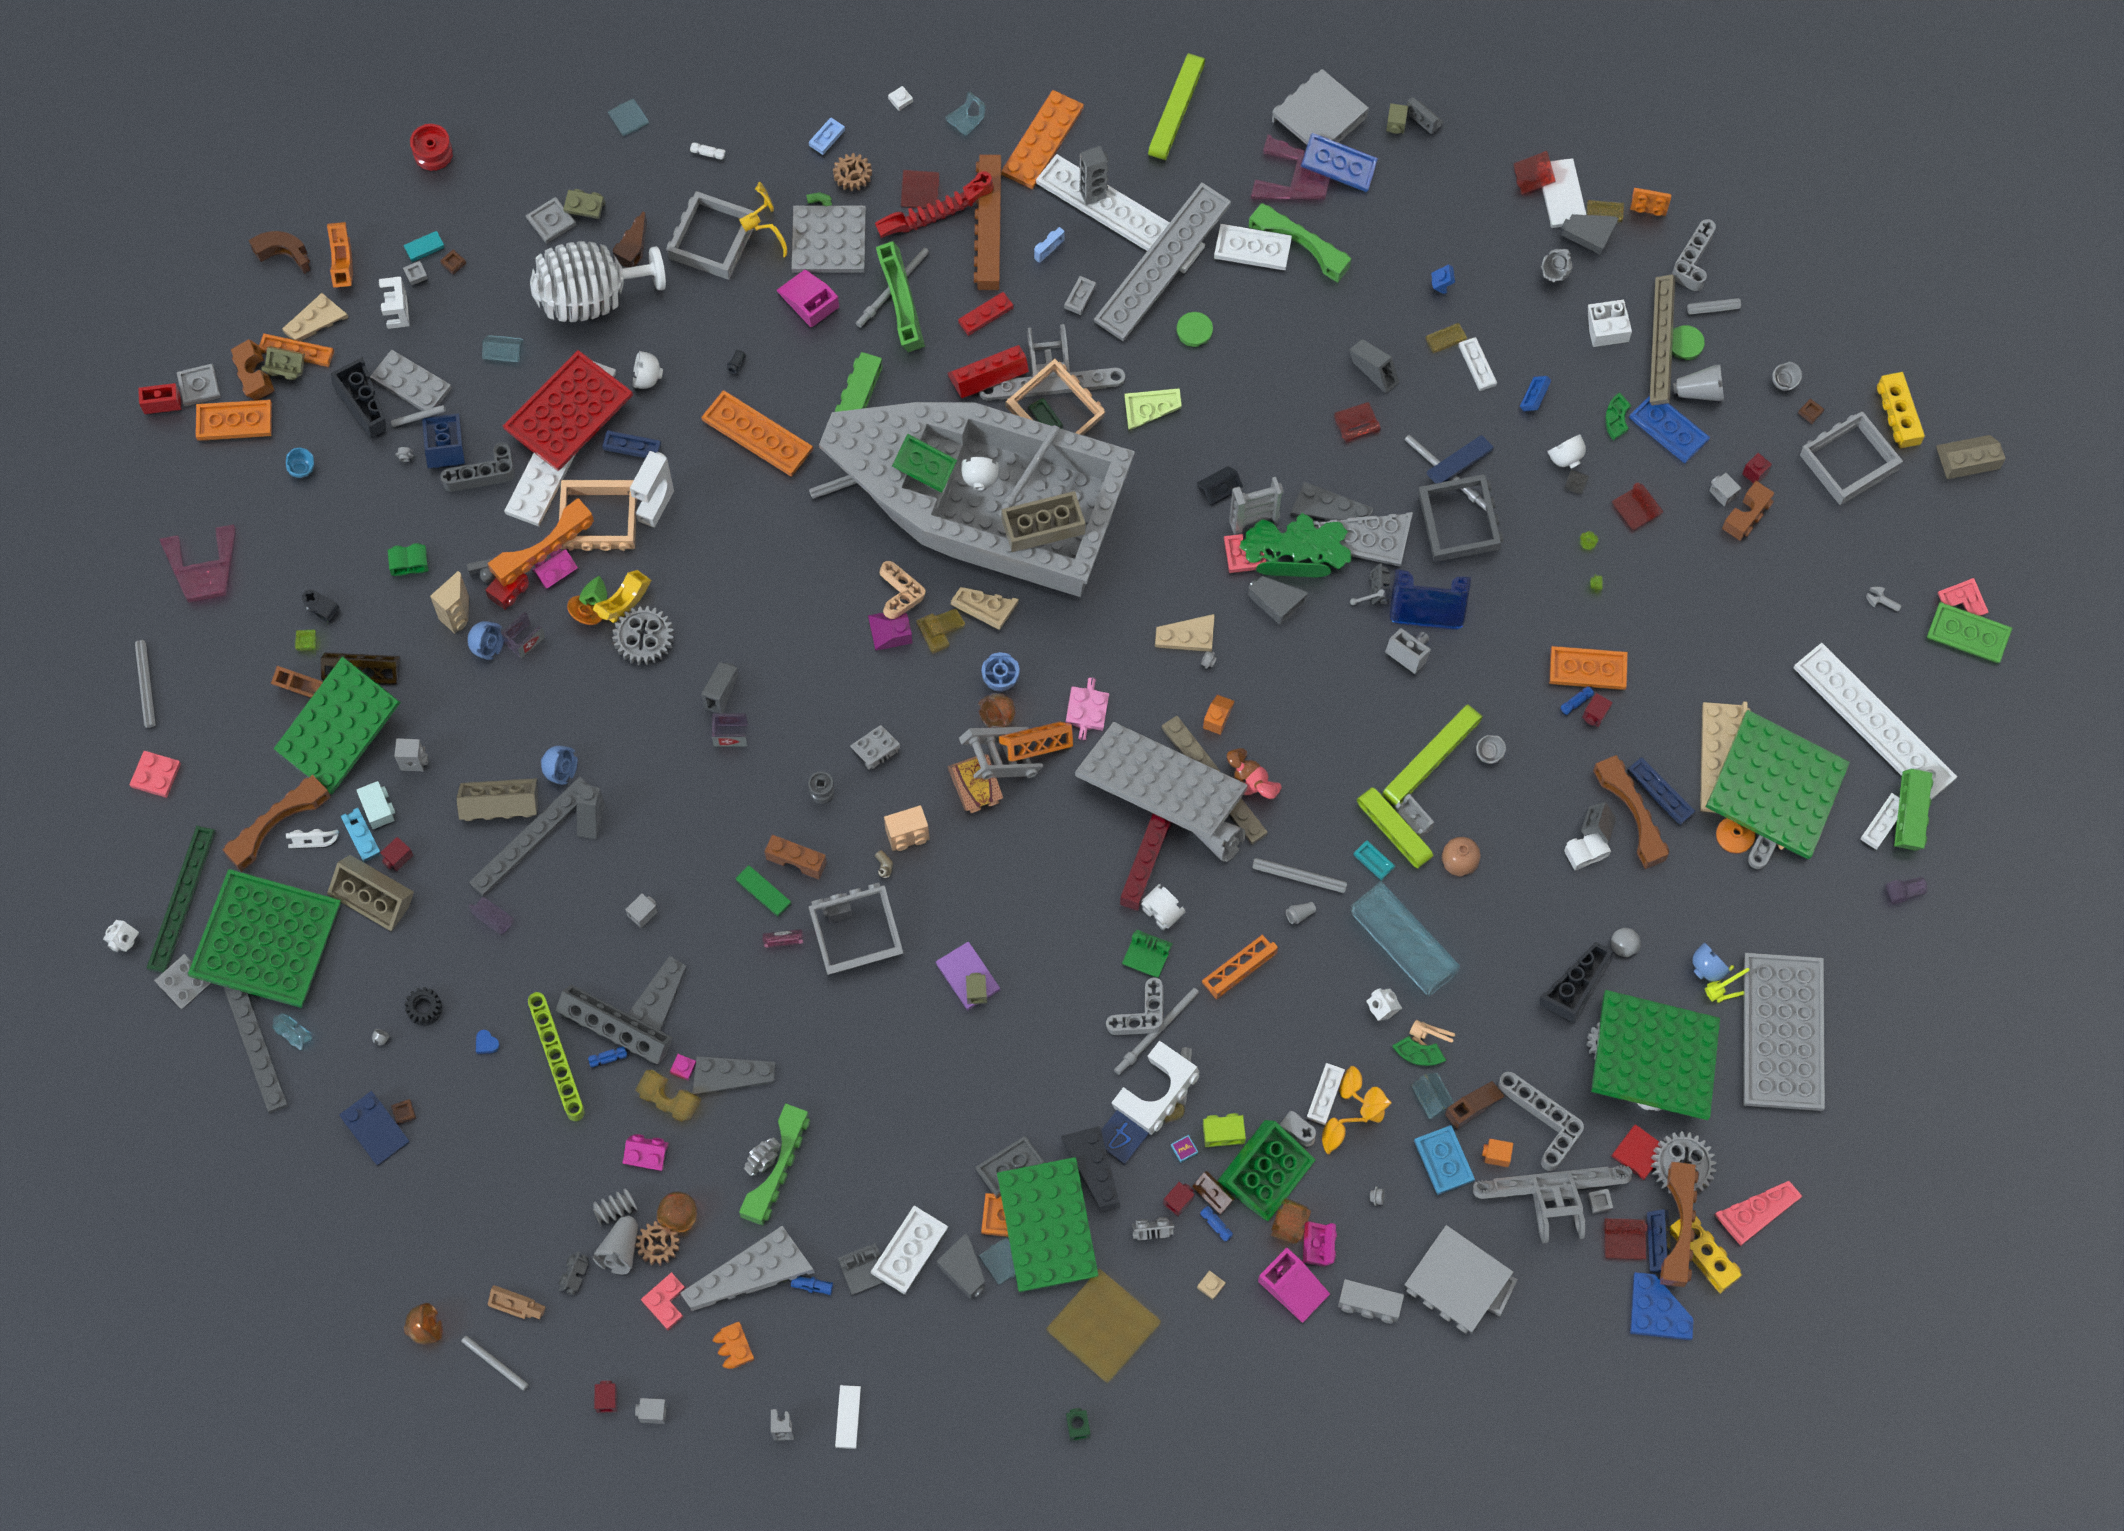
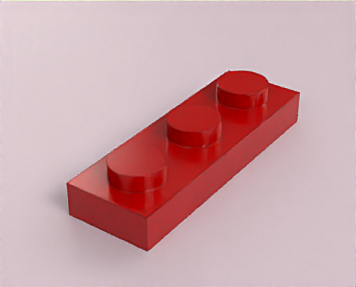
M1002 292L959 318L958 323L969 336L1012 310L1014 305L1005 293Z

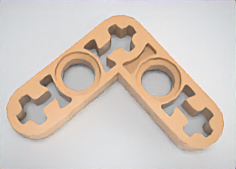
M883 562L879 572L880 575L900 592L886 602L883 613L890 619H896L920 603L926 591L922 585L894 562ZM898 580H904L907 584H902ZM900 599L907 600L909 603H902Z

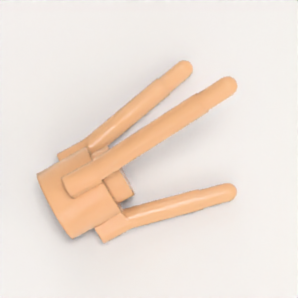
M1418 1020L1414 1022L1409 1033L1414 1036L1413 1041L1420 1045H1426L1421 1038L1425 1039L1428 1033L1451 1043L1453 1039L1445 1035L1455 1036V1033Z

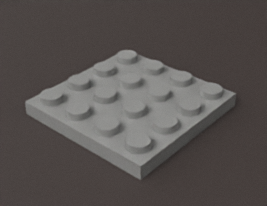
M793 206L792 273H801L803 270H807L810 273H865L866 206Z

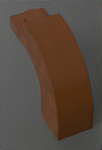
M270 231L248 240L251 249L260 262L271 256L284 254L292 257L304 274L311 271L308 265L310 260L306 255L308 253L305 245L292 234L282 231Z

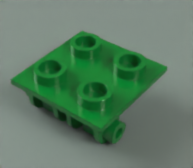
M1136 930L1133 933L1131 944L1122 964L1159 978L1173 943Z

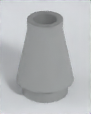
M1313 902L1290 906L1286 910L1287 919L1291 924H1298L1315 913L1316 907Z

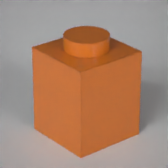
M1489 1139L1488 1144L1483 1146L1482 1156H1485L1484 1163L1508 1167L1511 1161L1513 1143Z

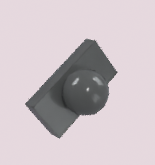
M494 558L468 563L467 568L470 575L480 573V578L483 582L492 583L496 577L490 572L488 562Z

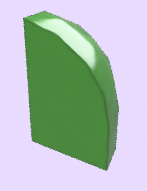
M600 576L594 578L583 588L579 597L583 604L595 605L598 602L607 600L606 587Z

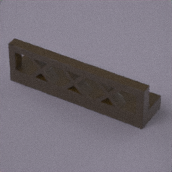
M325 652L320 658L321 680H325L328 676L326 675V666L335 667L341 657H344L357 668L362 667L361 671L365 668H371L375 674L370 678L376 683L397 684L400 656ZM383 669H393V678H386L381 671Z

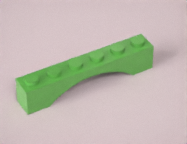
M1261 203L1249 218V228L1291 235V240L1301 244L1315 256L1323 274L1336 282H1339L1350 268L1352 258L1347 253L1337 250L1331 243H1326L1316 234L1308 232L1302 225L1295 224L1287 216L1276 212L1271 206Z
M893 241L876 247L893 298L901 345L907 352L925 347L900 249Z
M786 1103L778 1120L782 1139L778 1162L766 1181L746 1195L739 1211L741 1218L762 1226L765 1220L768 1221L770 1219L772 1203H776L778 1200L780 1184L785 1183L788 1175L786 1170L788 1166H792L795 1159L794 1151L802 1143V1132L807 1130L810 1124L807 1111Z

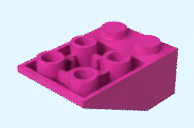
M803 270L777 289V292L811 328L839 308V299L834 291L807 270Z
M1288 1248L1260 1274L1258 1282L1302 1323L1330 1295L1306 1265Z

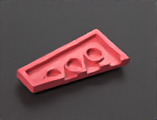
M1787 1181L1746 1201L1732 1205L1730 1208L1716 1212L1714 1216L1739 1245L1742 1246L1801 1199L1802 1195L1790 1181Z

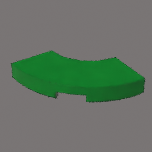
M1620 392L1609 403L1605 416L1606 428L1613 441L1629 430L1625 422V414L1631 408V404Z
M1408 1036L1392 1045L1402 1058L1416 1065L1433 1066L1446 1061L1437 1043L1420 1045Z

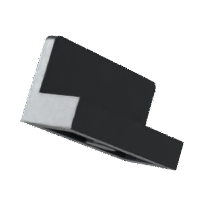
M1229 466L1197 482L1198 486L1204 489L1208 502L1211 504L1231 494L1233 488L1243 487L1238 472Z

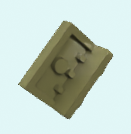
M574 189V191L568 190L563 210L565 213L599 219L602 206H605L606 202L599 193L593 192L588 194L579 189Z
M269 346L267 347L266 362L262 366V371H266L268 375L278 376L280 374L284 375L286 379L294 380L303 373L305 353Z

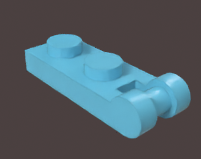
M356 808L348 815L346 813L341 815L363 862L365 863L381 855L360 810ZM358 820L359 823L351 825V821Z

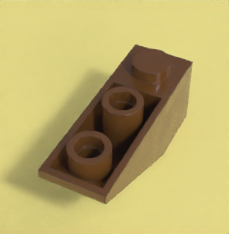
M642 212L640 216L635 218L632 227L625 231L623 239L613 248V255H615L621 265L627 268L636 267L643 258L647 227L645 212Z
M1491 1081L1449 1106L1445 1115L1456 1130H1458L1505 1096L1495 1083Z

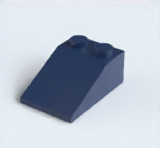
M451 414L422 419L427 467L439 468L442 466L465 464L460 415Z
M372 1091L339 1114L342 1121L377 1166L410 1143Z

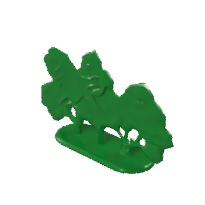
M1304 513L1297 517L1296 522H1291L1287 525V532L1281 533L1273 523L1261 519L1253 528L1246 532V539L1242 540L1239 548L1246 552V559L1251 563L1259 562L1262 558L1269 560V562L1260 563L1256 567L1257 572L1264 575L1324 577L1331 573V569L1321 563L1328 562L1334 568L1340 569L1345 563L1351 562V550L1340 544V541L1344 540L1348 533L1341 522H1326L1323 526L1316 529L1313 519ZM1267 548L1273 551L1274 558H1272V555L1268 556L1266 552ZM1320 554L1323 555L1322 559H1319ZM1283 555H1290L1294 558V562H1278V559ZM1307 558H1311V560H1312V562H1313V563H1299V561L1305 560V559H1307Z

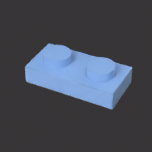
M830 118L809 141V146L824 155L845 131V126Z
M1060 227L1055 231H1051L1045 241L1036 245L1034 259L1039 263L1042 262L1065 240V231Z

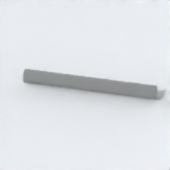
M466 1335L461 1342L515 1385L523 1391L527 1389L528 1383Z

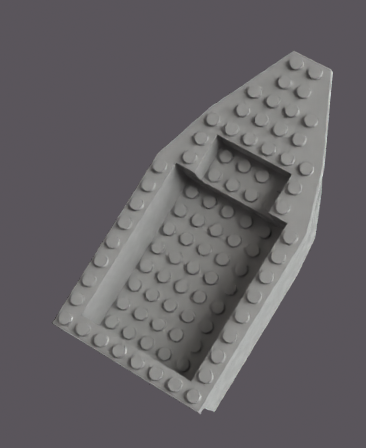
M913 402L832 412L819 443V448L866 490L894 522L922 545L950 557L1081 597L1085 584L1089 580L1135 455V451L1060 429L1017 497L1015 506L1075 491L1086 524L1085 534L1011 552L1002 520L997 515L1004 505L1005 498L1011 494L1053 426L978 403ZM907 434L957 460L942 493L892 467ZM972 457H984L992 459L994 464L997 461L999 463V475L996 482L982 491L974 490L962 477L961 467L963 460L966 459V462H969Z

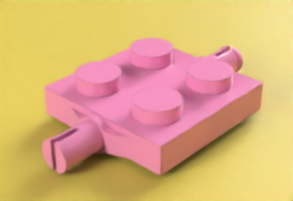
M1088 678L1087 688L1071 687L1065 723L1080 728L1078 737L1080 740L1082 733V740H1086L1087 730L1096 729L1103 731L1109 693L1094 690L1096 681L1094 678L1092 685V678Z

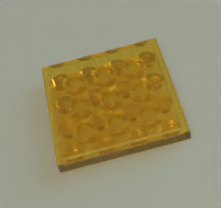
M1099 1269V1277L1091 1278L1046 1330L1108 1383L1160 1325L1161 1321Z

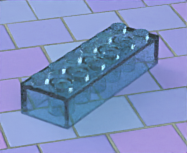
M1382 881L1352 904L1350 913L1428 997L1458 973L1460 965Z

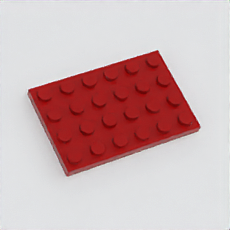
M577 350L503 425V429L551 467L559 471L633 396V392Z

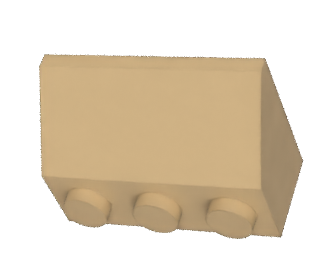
M457 571L430 596L439 620L454 634L466 626L469 616V595L462 575Z

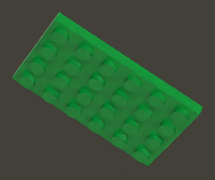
M341 657L274 749L308 777L313 775L328 790L329 794H333L401 702L350 661Z
M1076 1157L998 1172L997 1177L1019 1293L1099 1277Z

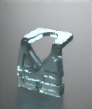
M968 92L966 103L954 110L953 113L948 114L946 121L954 127L957 126V129L962 134L968 135L971 129H974L984 118L986 104L974 94ZM974 100L979 105V115L969 116L967 111Z

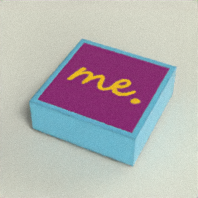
M1189 1135L1171 1144L1180 1163L1198 1154Z

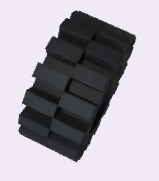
M423 987V990L416 988L417 991L415 993L411 991V996L406 997L405 1011L412 1022H416L418 1025L423 1023L426 1026L428 1022L432 1024L434 1019L438 1020V1014L442 1013V1003L438 994L430 988L427 990L426 987ZM428 1000L431 1003L429 1011L425 1013L418 1012L416 1010L418 1002Z

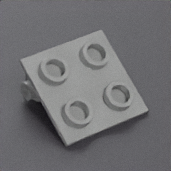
M880 725L850 745V747L866 762L865 766L870 770L871 768L875 769L880 764L879 760L883 763V757L888 760L889 757L898 753L900 743Z
M185 954L154 980L180 1009L184 1008L210 984V982L188 976L192 961Z
M1168 1217L1156 1218V1221L1148 1222V1219L1136 1220V1223L1131 1224L1134 1230L1133 1239L1138 1241L1148 1239L1147 1230L1149 1232V1239H1152L1151 1230L1155 1231V1239H1158L1157 1229H1159V1238H1169L1170 1235H1173L1174 1224L1172 1220H1168Z

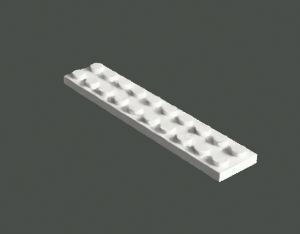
M1058 154L1055 155L1036 179V183L1146 251L1149 250L1170 223L1109 185L1105 199L1086 205L1079 191L1080 168ZM1200 243L1179 271L1185 274L1205 248L1204 243Z
M596 363L611 376L615 377L616 369ZM533 453L504 510L505 514L540 526L561 484V480H563L575 455L557 471Z
M1823 643L1819 644L1795 664L1794 669L1901 776L1902 772L1908 769L1933 773V787L1930 792L1931 800L1956 780L1957 776Z

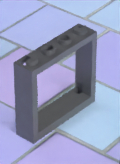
M1485 474L1419 487L1418 494L1434 562L1500 550L1503 535L1501 531L1498 532L1499 518L1498 514L1494 515L1493 511L1495 500L1494 497H1490L1491 483L1490 480H1486ZM1481 485L1493 539L1440 549L1428 495Z

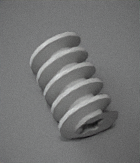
M626 1188L623 1189V1196L616 1192V1199L609 1195V1202L602 1198L601 1206L597 1202L593 1203V1211L600 1227H602V1220L607 1224L609 1223V1217L614 1221L617 1220V1213L624 1217V1210L629 1214L632 1213L631 1207L637 1210L634 1200Z

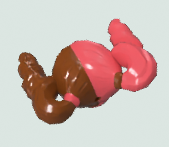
M1238 748L1227 753L1228 763L1236 768L1233 778L1248 785L1244 793L1245 796L1259 792L1268 799L1276 798L1282 789L1281 784L1268 781L1267 771L1256 761L1244 760L1248 754L1245 749Z

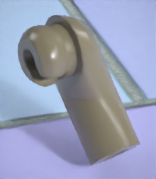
M880 850L875 855L881 863L878 874L883 878H887L892 873L893 862L883 850Z

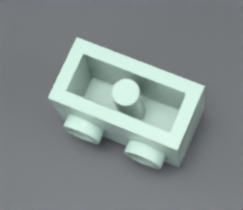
M377 781L357 789L372 829L395 821L392 815L395 813L393 805L386 801L389 795L385 786L381 787Z

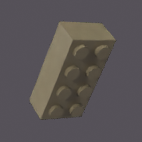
M1075 491L1001 509V520L1011 552L1085 534L1086 524Z

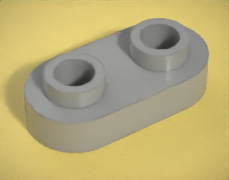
M1759 835L1748 857L1750 866L1755 869L1764 868L1777 843ZM1763 842H1767L1769 846H1764ZM1755 858H1759L1761 862H1756Z

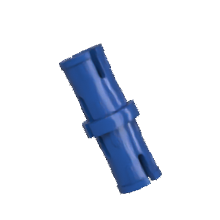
M797 1276L796 1279L792 1280L791 1287L808 1290L809 1293L819 1292L831 1295L833 1282L817 1280L816 1277Z

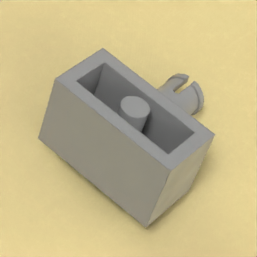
M1400 628L1389 639L1385 653L1415 674L1426 664L1431 649L1424 645L1429 641V636L1427 634L1424 635L1425 632H1420L1414 638Z

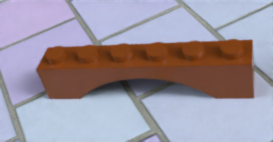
M280 666L276 667L271 684L310 698H312L323 683V681Z
M1617 755L1596 763L1593 771L1601 786L1620 797L1633 813L1639 832L1637 854L1644 868L1647 869L1666 861L1669 855V848L1665 842H1662L1658 827L1653 825L1649 810H1645L1640 793H1636L1632 778L1627 776L1623 761L1619 760Z
M313 775L305 778L300 783V786L295 790L289 791L283 800L272 805L265 815L259 816L253 825L243 829L235 840L229 841L223 849L225 855L242 872L256 860L263 839L277 823L295 813L316 810L331 798L328 790Z
M1671 1162L1668 1167L1667 1187L1678 1205L1680 1232L1675 1248L1661 1264L1660 1284L1685 1287L1688 1281H1691L1692 1270L1689 1269V1262H1692L1693 1250L1690 1249V1242L1694 1241V1230H1691V1226L1696 1218V1210H1693V1203H1696L1697 1191H1694V1183L1697 1184L1699 1175L1698 1171H1695V1164Z

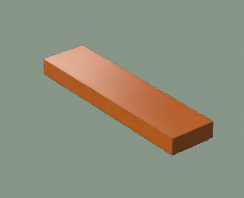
M264 333L259 344L261 353L267 354V347L269 346L305 353L304 362L326 367L330 366L335 352L330 347Z

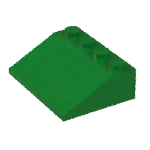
M1264 1120L1218 1179V1182L1236 1199L1264 1220L1269 1221L1316 1159L1276 1121Z

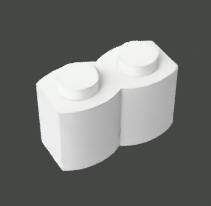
M1597 832L1584 836L1580 840H1577V838L1567 842L1564 852L1574 870H1579L1608 857L1611 850Z

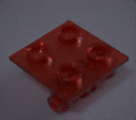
M1548 151L1513 163L1518 178L1516 181L1518 186H1520L1522 195L1556 182Z
M903 170L901 206L927 208L928 203L932 206L936 205L940 181L939 172Z
M1639 482L1633 485L1632 490L1612 501L1632 530L1664 513L1644 485Z
M1605 1218V1258L1646 1260L1645 1232H1647V1224L1645 1220Z

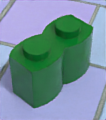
M414 543L408 547L398 545L388 549L391 576L429 571L425 545Z

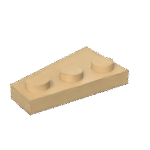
M1214 614L1157 627L1155 647L1212 652Z

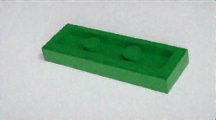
M749 865L735 878L741 886L777 917L791 905V901Z

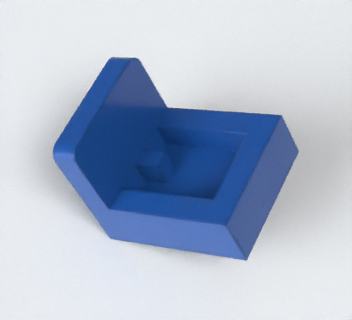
M1449 264L1431 273L1433 289L1443 294L1447 293V286L1455 283L1453 266Z

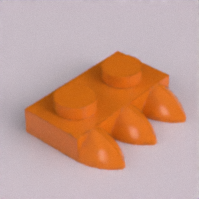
M740 1322L720 1329L721 1331L714 1336L713 1342L726 1343L719 1349L718 1354L721 1356L731 1355L723 1363L722 1366L724 1368L733 1369L754 1361Z

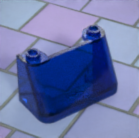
M1395 570L1390 602V618L1394 623L1446 629H1459L1464 625L1471 577H1456L1452 581L1451 589L1415 586L1413 585V575L1410 572Z

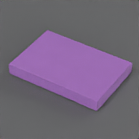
M969 941L936 961V965L967 1011L977 1004H967L966 976H969L971 973L985 975L987 998L1000 991V987Z

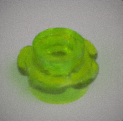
M1587 531L1580 536V543L1585 549H1592L1598 543V537L1594 535V532Z
M1594 574V577L1590 579L1591 589H1595V592L1602 590V575Z

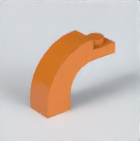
M346 222L327 224L332 257L330 272L333 288L352 286V252Z

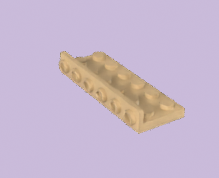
M1743 701L1742 705L1703 702L1700 811L1714 812L1705 806L1744 713L1747 710L1750 711L1745 701Z

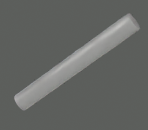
M444 405L391 420V424L393 427L444 413L446 408Z

